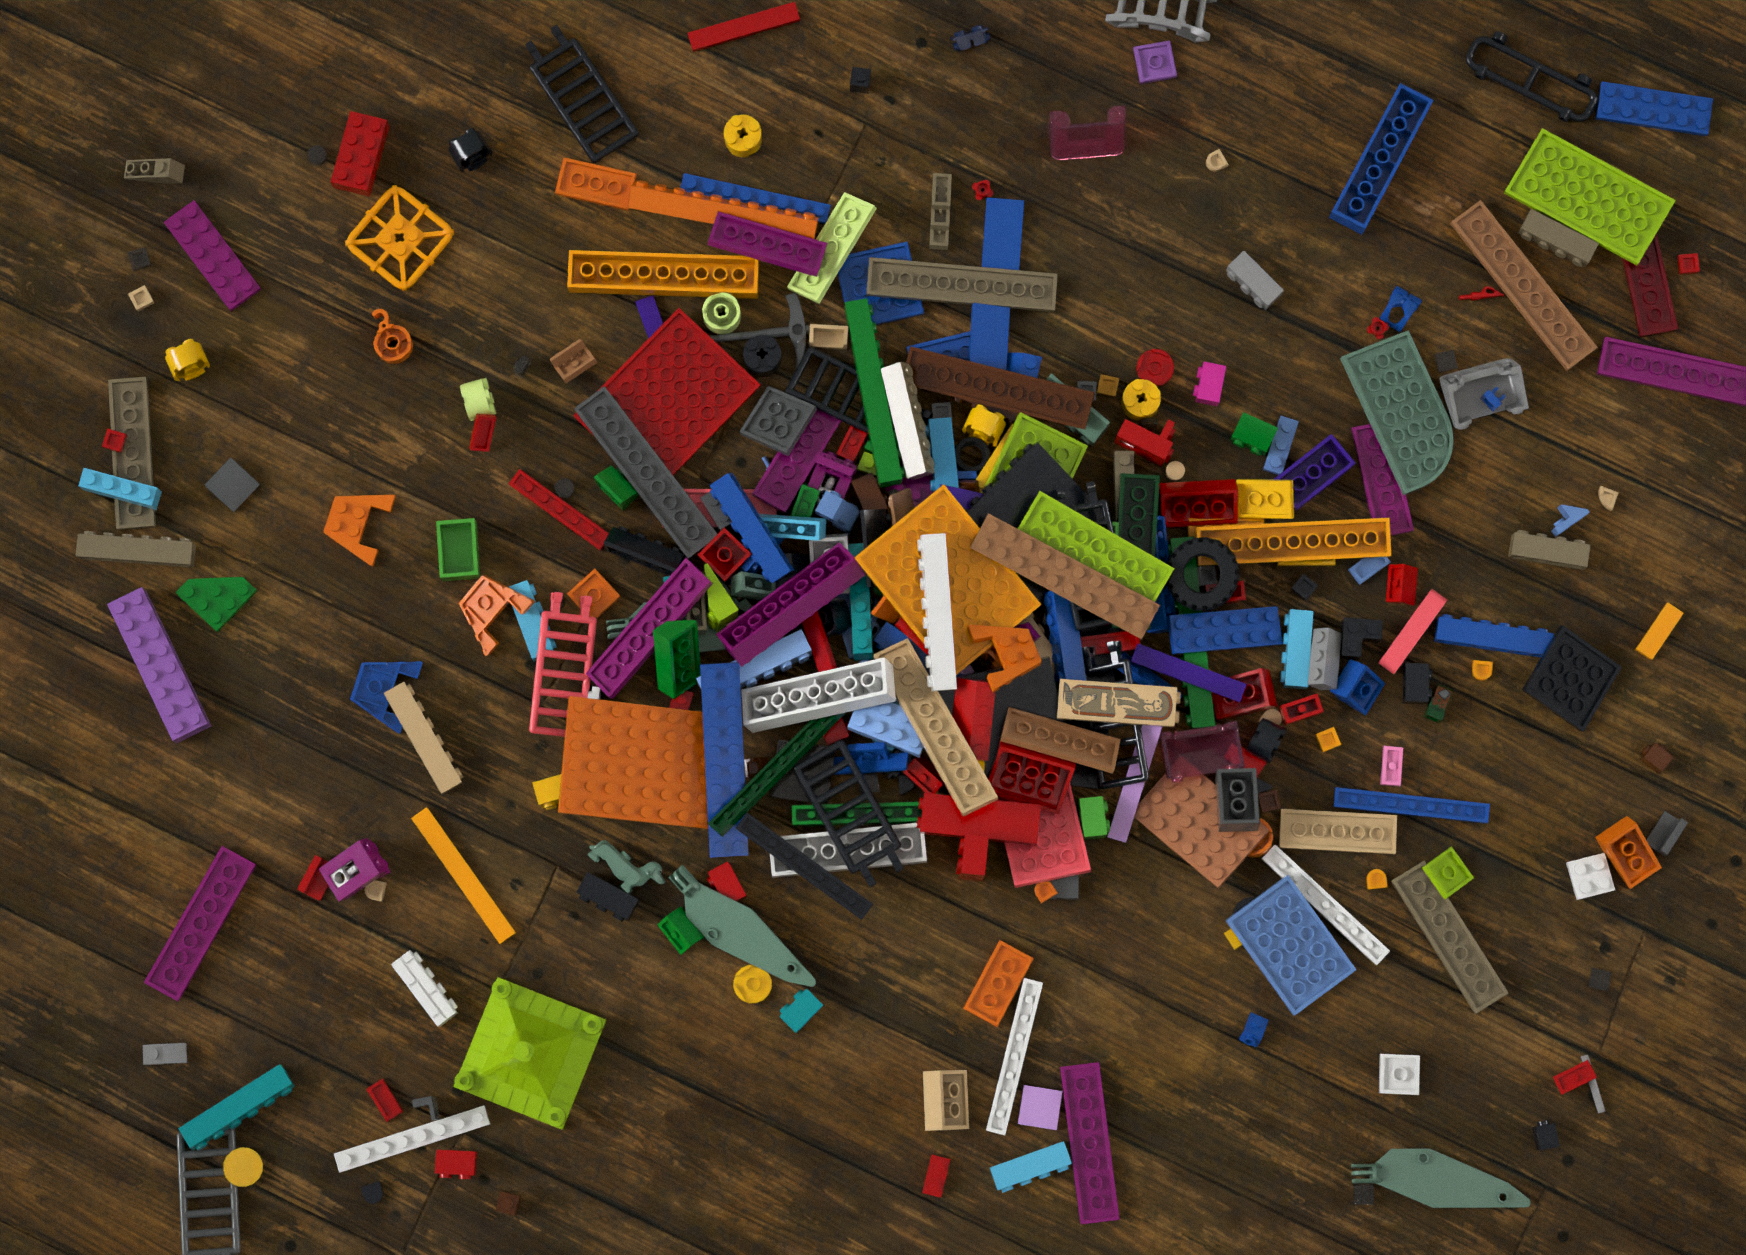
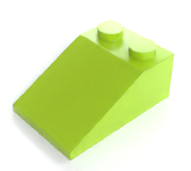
M707 563L704 565L703 574L713 584L704 593L707 613L706 621L712 630L715 629L718 633L726 627L725 624L737 619L739 609Z

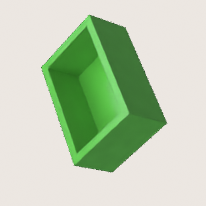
M475 518L436 521L439 574L442 582L479 579L481 576L477 521Z

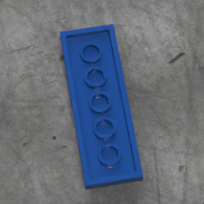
M1602 81L1599 88L1595 119L1707 136L1709 134L1713 98Z
M1277 606L1167 616L1172 655L1283 644Z

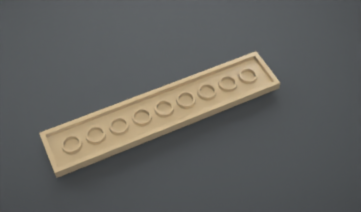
M907 638L873 654L874 659L885 657L893 665L896 698L962 816H966L998 800L996 792L939 692L931 691V687H928L927 676L929 674L909 639Z

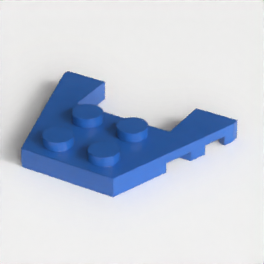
M423 662L361 663L350 700L393 731L401 734L402 725L394 713L387 712L389 703L384 693L394 687L398 674L418 679Z

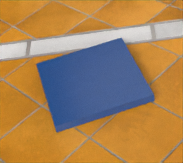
M908 241L849 254L838 272L844 304L848 301L867 298L868 305L872 304L873 308L871 320L876 325L924 315L922 301L866 296L869 257L912 261Z

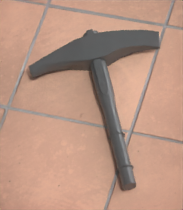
M796 293L785 295L790 308L789 327L709 336L719 343L751 339L758 335H767L773 338L790 336L795 348V369H797L806 351V334H810V327L805 325L802 308Z

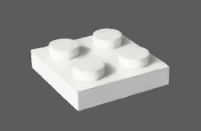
M1605 853L1566 863L1576 900L1615 890Z
M1380 1054L1379 1093L1419 1095L1420 1056Z

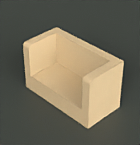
M810 324L809 347L847 350L848 326Z

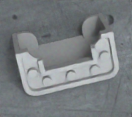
M1500 359L1449 373L1439 378L1455 428L1466 429L1472 423L1471 419L1507 410L1512 412V414H1520L1523 410L1529 409L1521 365L1513 359ZM1495 387H1498L1499 389L1495 392V396L1500 398L1502 395H1505V398L1501 401L1502 404L1492 412L1480 398L1488 390L1492 391Z

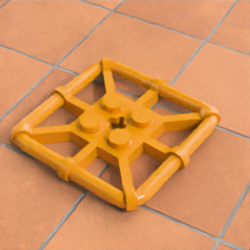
M392 185L375 205L365 212L364 218L349 234L345 241V246L366 263L371 271L380 274L396 288L407 291L426 269L435 263L434 260L452 239L454 230L447 222L431 211L427 204H422L405 189ZM393 195L395 215L386 224L376 214ZM399 195L419 210L411 221H408L400 214ZM426 215L440 226L443 231L423 233L415 225ZM371 220L383 228L375 238L355 240ZM403 234L404 241H398L397 243L396 236ZM443 237L428 256L417 249L424 239ZM377 244L385 252L377 261H374L356 246ZM415 253L423 262L407 280L405 262ZM390 255L400 263L401 281L381 266Z

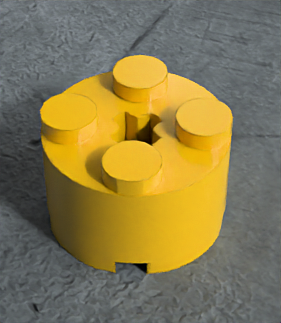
M734 115L726 123L724 140L731 154L737 157H748L759 150L762 143L761 127L759 122L753 117Z
M193 339L185 340L182 345L170 347L165 351V360L176 381H180L179 378H185L186 381L194 379L205 372L204 368L206 366L210 367L201 344L194 342Z
M1144 379L1134 380L1127 385L1122 395L1121 404L1125 415L1135 421L1150 419L1159 408L1161 395L1160 390L1151 381ZM1140 397L1144 398V401H1142V403L1138 402Z
M978 404L976 408L971 409L962 432L965 434L967 431L970 434L969 437L979 438L987 446L989 443H993V447L997 446L1006 426L1005 416L998 412L992 413L985 406Z

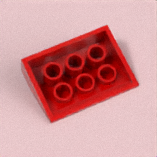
M1000 741L988 780L998 797L1019 803L1041 805L1040 809L1059 814L1076 763Z

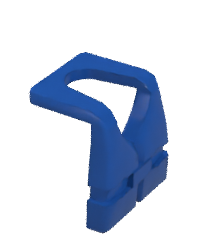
M1396 286L1379 319L1387 323L1391 328L1401 332L1422 301L1412 294L1408 295L1407 291ZM1394 307H1402L1404 311V317L1398 323H1392L1389 320L1391 309Z

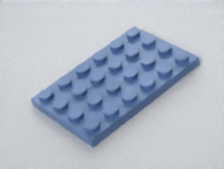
M1289 875L1283 877L1225 920L1293 1016L1356 971V968Z

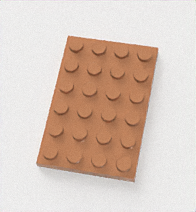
M1181 756L1140 801L1134 818L1218 889L1269 832V829L1261 822L1258 831L1219 832L1216 785Z

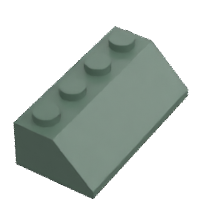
M1052 373L1046 379L1047 381L1065 385ZM1091 407L1086 430L1065 425V428L1071 433H1077L1080 436L1079 439L1084 444H1090L1093 447L1107 431L1110 422Z

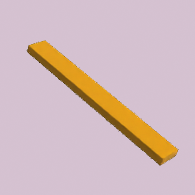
M428 807L413 816L411 819L499 944H502L516 934Z

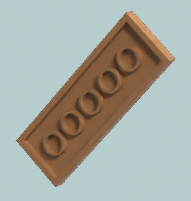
M1008 707L1000 740L1112 774L1115 770L1120 739L1011 707Z

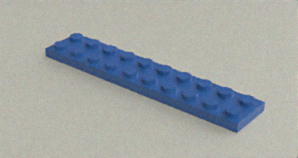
M738 662L700 664L708 823L745 787L740 668ZM743 817L723 837L708 824L710 858L749 855L748 837L736 829Z

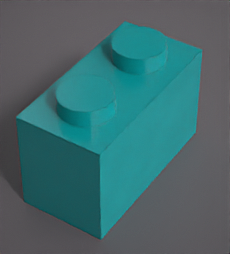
M807 988L804 991L800 989L793 997L795 1001L791 1005L787 1003L780 1010L782 1014L779 1017L795 1033L823 1007V1004Z

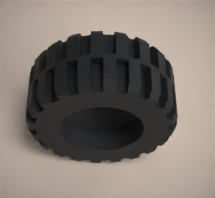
M1203 537L1185 541L1173 551L1167 562L1169 566L1174 568L1166 582L1168 590L1173 598L1184 607L1197 611L1212 610L1226 603L1236 591L1240 576L1236 557L1226 545L1216 539ZM1198 556L1210 557L1220 568L1219 583L1208 592L1202 593L1192 590L1184 579V570L1187 563Z

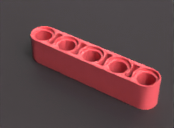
M1431 589L1378 664L1392 674H1395L1444 606L1447 599Z

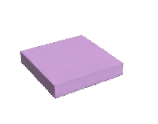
M1024 1085L1018 1124L1057 1130L1063 1091Z

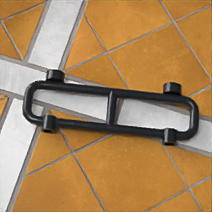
M1498 31L1494 32L1492 38L1480 36L1472 42L1466 54V63L1469 68L1476 71L1474 74L1476 78L1485 80L1488 77L1559 113L1558 118L1566 123L1570 119L1576 122H1583L1591 116L1597 104V95L1589 88L1592 79L1587 75L1578 74L1576 80H1573L1506 46L1505 43L1508 37ZM1487 44L1533 67L1524 86L1522 87L1489 70L1484 65L1475 63L1473 56L1479 45ZM1542 72L1588 95L1590 101L1584 113L1578 115L1571 109L1562 107L1530 91L1538 73Z

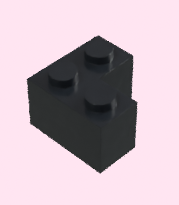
M1344 617L1341 620L1340 633H1342L1340 659L1358 660L1361 658L1362 641L1378 643L1382 639L1383 620Z

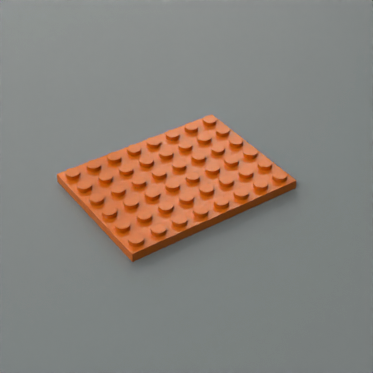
M569 696L558 813L708 829L702 712Z

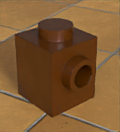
M1654 743L1651 746L1649 744L1645 746L1641 751L1643 756L1640 760L1659 774L1674 757L1667 752L1668 749L1663 744Z

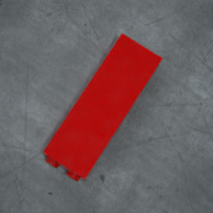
M924 793V798L920 797L919 809H922V817L917 819V828L920 829V834L964 838L965 834L989 836L988 841L1036 846L1041 805L996 800L966 816H962L951 795Z

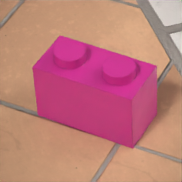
M1203 362L1202 367H1198L1196 378L1200 379L1199 384L1195 385L1193 396H1196L1195 402L1218 406L1226 366Z

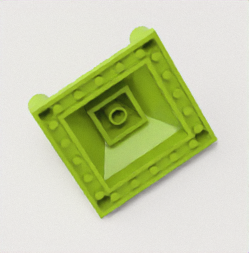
M497 977V980L492 985V993L463 1065L455 1077L453 1087L563 1130L606 1019Z

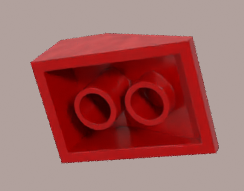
M1264 668L1229 677L1246 684L1240 703L1212 693L1217 720L1278 707L1270 670Z

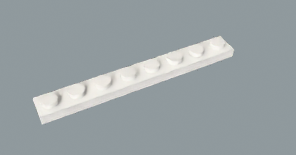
M1274 845L1265 854L1262 860L1281 878L1289 875L1308 903L1375 965H1378L1390 952L1387 947L1279 847Z
M1023 979L986 1131L1001 1135L1006 1134L1043 985L1042 982Z
M484 1105L334 1153L339 1173L490 1125V1121Z

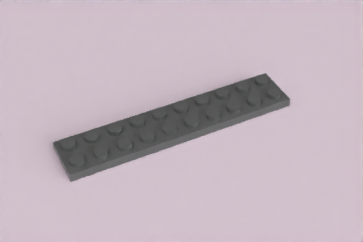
M603 386L575 407V412L638 492L685 556L690 559L704 549L717 535V532L606 387Z

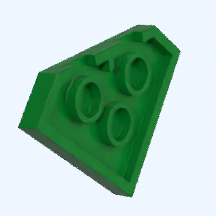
M244 577L188 579L175 593L216 632H219L257 590Z

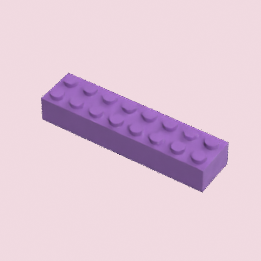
M141 587L108 603V608L172 741L179 743L211 727L210 721L147 591Z

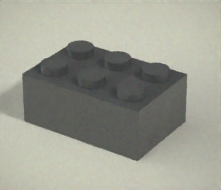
M1256 768L1217 769L1215 780L1219 832L1258 831L1260 820Z

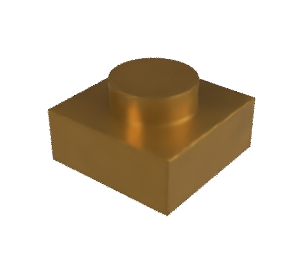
M1101 374L1097 394L1115 398L1119 378Z

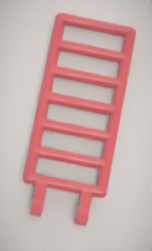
M552 592L550 611H543L541 614L529 731L533 734L565 737L566 729L537 726L538 715L567 718V710L539 707L540 695L566 699L569 696L588 698L591 679L586 673L592 667L597 619L589 616L592 603L591 596H580V615L560 613L563 593ZM549 619L589 624L588 635L549 631L548 621ZM546 639L587 643L586 654L546 650ZM544 658L585 662L584 674L543 669ZM542 677L583 681L582 693L541 688Z

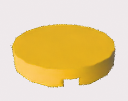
M747 965L736 973L733 988L736 995L742 1001L759 1003L770 994L772 980L768 972L754 965Z
M240 1147L232 1150L223 1162L225 1178L237 1187H247L254 1184L260 1178L263 1171L261 1157L250 1148Z

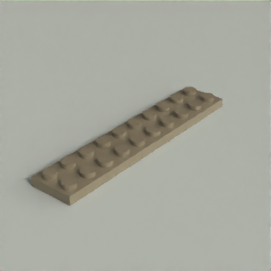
M869 257L866 296L966 305L980 303L1010 307L1012 309L1055 312L1057 274Z

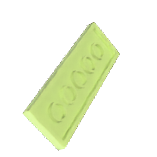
M844 192L816 240L827 243L818 276L796 271L787 288L820 304L876 211L875 205Z

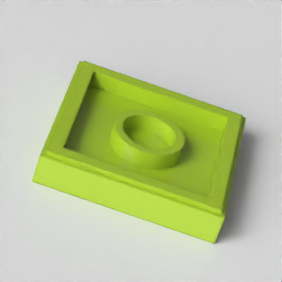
M1452 846L1422 867L1444 900L1474 879Z

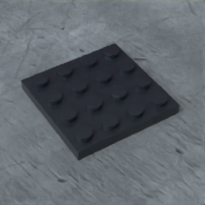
M1560 625L1522 691L1580 732H1584L1622 667L1564 625Z

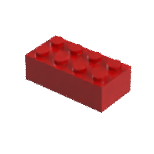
M350 111L330 181L334 188L370 197L390 127L386 119Z
M965 834L964 839H960L958 855H961V858L958 859L956 874H959V879L983 881L986 870L989 836Z

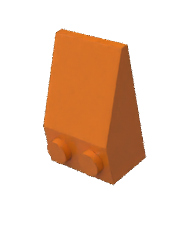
M1628 816L1595 837L1603 852L1629 889L1662 868L1639 826Z

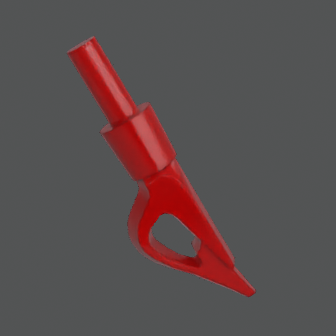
M1486 286L1481 292L1460 295L1459 300L1471 299V301L1498 296L1504 297V294L1492 287ZM1486 290H1491L1493 293H1487Z

